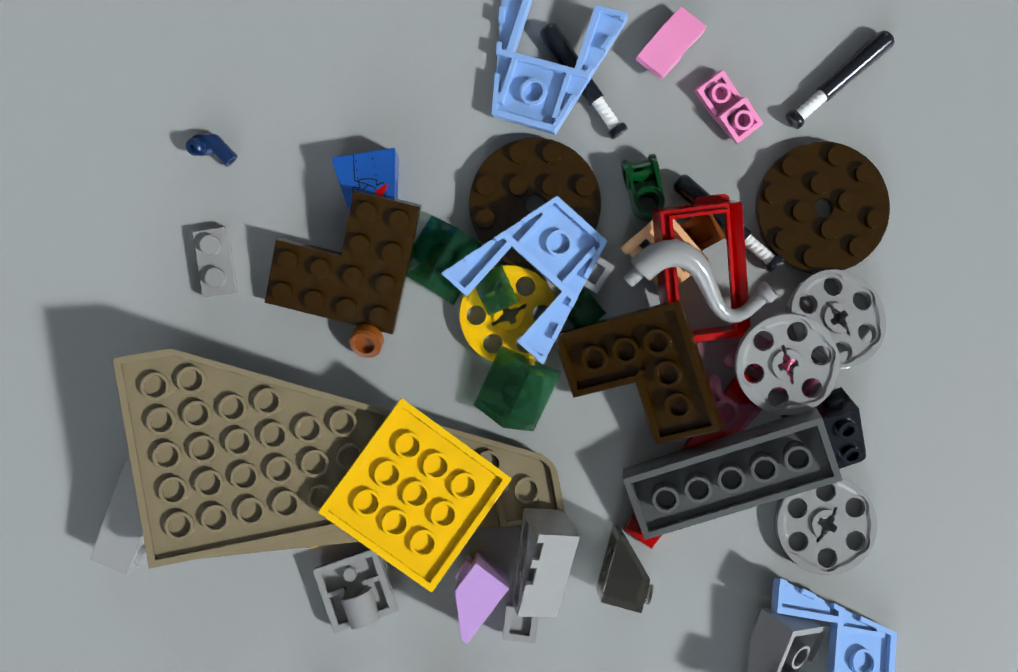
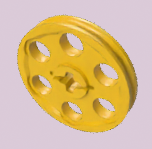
M512 265L495 267L480 282L502 274L513 297V301L490 311L477 285L467 297L464 295L460 306L461 329L469 345L485 359L507 365L523 363L534 357L530 353L520 352L517 349L516 341L535 322L532 316L533 310L540 305L548 307L556 297L548 283L538 274L527 268ZM522 277L531 278L535 283V290L529 296H522L516 290V283ZM524 304L526 305L524 309L518 311V314L515 316L517 322L514 324H510L509 321H501L495 326L492 325L504 314L503 307L508 306L511 310L517 309ZM472 306H480L486 312V318L480 325H473L467 319V311ZM496 334L501 337L503 342L502 349L497 353L487 352L483 346L486 336Z

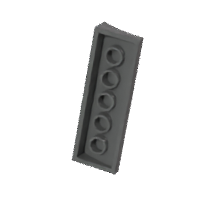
M817 408L623 468L622 476L644 540L843 481L823 418Z

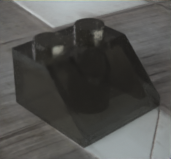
M613 524L596 590L601 603L642 613L644 604L649 605L654 586L650 584L648 574L620 526Z

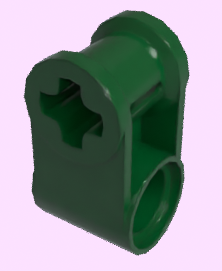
M650 154L647 159L633 162L622 160V175L628 190L632 212L638 219L650 221L652 220V211L644 210L641 207L640 198L651 197L656 203V209L663 208L665 204L656 155Z

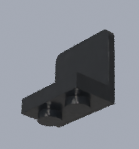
M842 387L834 389L815 408H817L823 418L838 467L841 469L863 461L866 458V449L858 406ZM781 415V418H785L791 415Z

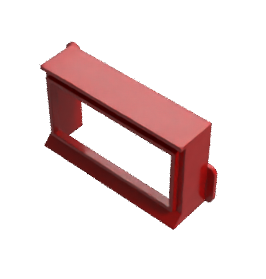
M726 194L696 197L692 205L652 209L654 243L661 240L674 239L673 219L724 213L731 308L736 309L743 306L749 300L742 202L730 200ZM677 267L667 268L657 274L660 304L679 299ZM750 317L728 326L692 330L695 341L697 343L742 337L751 327Z

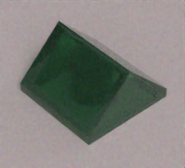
M431 215L413 245L407 277L454 305L462 292L441 273L483 245L459 228Z
M501 345L477 395L474 406L502 428L534 432L561 372Z

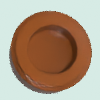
M368 324L357 326L349 338V345L353 352L365 358L377 356L384 344V337L381 331Z

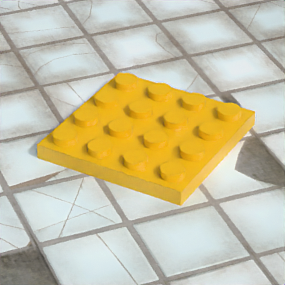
M400 398L320 507L318 513L432 593L512 478L407 401Z

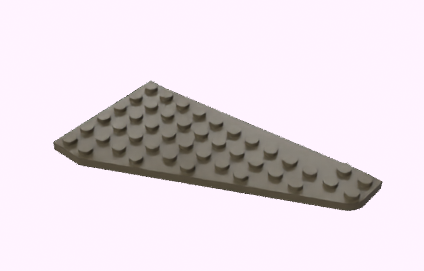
M171 348L112 358L149 569L194 559L359 542L319 514L318 510L391 411ZM441 426L512 478L477 529L522 525L524 508L557 509L565 512L558 472L548 458L533 451Z

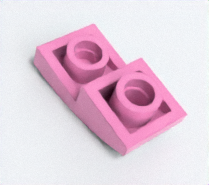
M681 6L643 48L636 61L662 80L680 62L683 54L703 35L707 26Z
M724 70L716 72L693 90L706 110L735 144L741 142L764 124L748 99L739 95Z

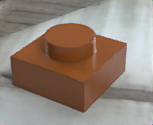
M712 214L693 216L680 224L681 228L701 251L725 237L724 232Z

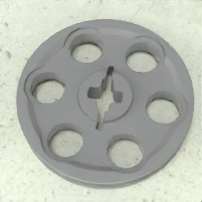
M838 269L818 272L802 281L794 289L788 300L786 312L802 314L815 320L826 328L836 344L839 343L846 347L848 357L845 361L840 360V370L851 368L867 361L876 353L884 339L886 315L883 304L872 286L856 274ZM825 279H831L837 284L838 292L835 296L829 295L824 290ZM855 293L862 294L867 301L865 310H860L854 305L853 296ZM801 297H807L812 301L814 308L811 314L804 313L800 309L799 300ZM838 314L841 319L838 321V324L833 325L831 319H833V315ZM794 322L789 325L787 332L790 339L799 340L804 336L805 326L803 323ZM860 325L867 326L871 330L872 339L869 343L860 339L858 335ZM826 346L815 347L811 353V359L816 364L824 363L829 357V350Z
M783 312L766 316L749 327L738 343L734 358V370L741 389L755 405L773 414L795 415L815 408L829 396L839 376L840 355L833 337L821 324L802 314ZM794 322H801L805 326V334L799 340H791L787 335L789 325ZM761 331H767L772 336L770 346L762 350L757 349L753 343L755 335ZM818 346H826L829 350V357L822 364H816L811 359L813 349ZM784 353L791 360H795V363L790 365V377L782 367L778 368V364L783 363ZM750 364H758L763 370L761 378L754 382L747 381L744 377L745 368ZM810 378L817 379L820 385L818 392L813 396L804 395L801 389L803 382ZM781 387L785 389L786 399L783 403L773 405L769 402L768 394L773 388Z
M842 478L843 481L831 484L833 494L826 500L819 499L816 489L780 499L777 504L774 516V530L777 541L789 559L809 572L821 575H835L849 571L866 558L874 545L877 534V517L874 506L867 494L858 485L845 478ZM799 498L804 502L805 509L800 516L793 517L788 512V504L791 500ZM851 498H858L862 504L861 512L856 516H849L845 510V505ZM830 516L829 522L833 524L830 530L823 529L820 532L822 526L818 524L819 519H827ZM853 531L860 532L863 538L861 546L857 549H850L846 544L848 534ZM794 532H802L805 536V544L798 550L791 549L788 544V539ZM825 548L832 549L834 561L828 566H821L817 559L819 552Z

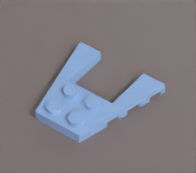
M501 0V6H499L498 22L500 26L499 40L496 47L497 68L494 74L492 115L497 119L556 135L626 24L628 13L595 5L575 68L516 53L533 0Z
M556 196L441 274L467 297L511 247L561 291L517 341L535 359L543 364L607 240L563 200Z
M774 578L771 613L831 622L827 672H895L896 632L862 616L846 611L845 608L823 600L806 589L798 588L788 583L785 579Z

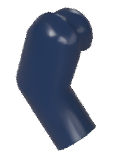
M217 134L194 135L186 142V149L189 154L193 156L215 155L226 167L233 164L238 158L236 153Z

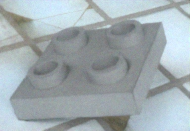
M370 549L313 569L334 633L349 628L354 630L376 622L380 617L395 613L399 609L383 561L379 555Z

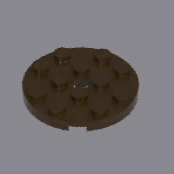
M524 138L510 142L493 152L483 162L474 177L470 191L469 209L474 230L483 245L532 213L528 211L525 203L533 195L541 197L544 203L558 196L596 230L601 213V194L597 179L588 163L576 151L560 142L546 138ZM512 247L500 259L508 265L536 270Z
M813 142L790 150L768 169L757 191L755 214L757 213L761 231L760 235L774 255L776 253L780 254L783 257L782 262L796 270L816 274L831 269L846 270L866 259L876 249L885 234L889 221L890 200L882 175L866 156L843 144ZM818 199L827 200L830 206V214L826 217L817 215L814 210L815 202Z

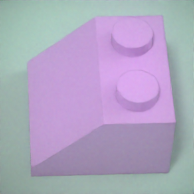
M477 551L473 558L469 555L465 557L457 568V574L454 577L457 579L455 596L461 640L466 644L509 590V574L479 551Z

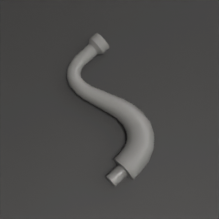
M678 239L661 240L647 246L631 259L634 267L623 277L633 287L644 276L648 280H652L657 274L667 268H682L693 277L712 312L721 320L729 323L748 319L765 303H772L778 297V294L764 281L757 287V293L743 306L736 309L729 308L723 301L708 260L693 245Z

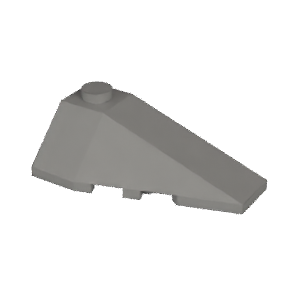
M771 608L762 609L755 618V627L750 637L747 672H802L808 661L815 663L820 655L830 631V624L825 621L771 613Z

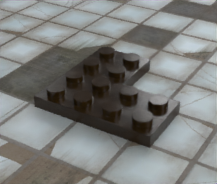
M355 189L342 252L281 237L276 239L265 303L356 326L368 324L376 327L381 332L393 335L397 324L422 205Z
M682 298L564 330L559 333L555 345L573 398L636 383L656 445L721 431L722 423Z

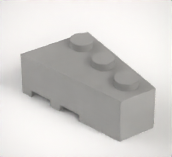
M524 508L511 603L518 617L557 618L560 605L564 602V591L580 535L563 510Z

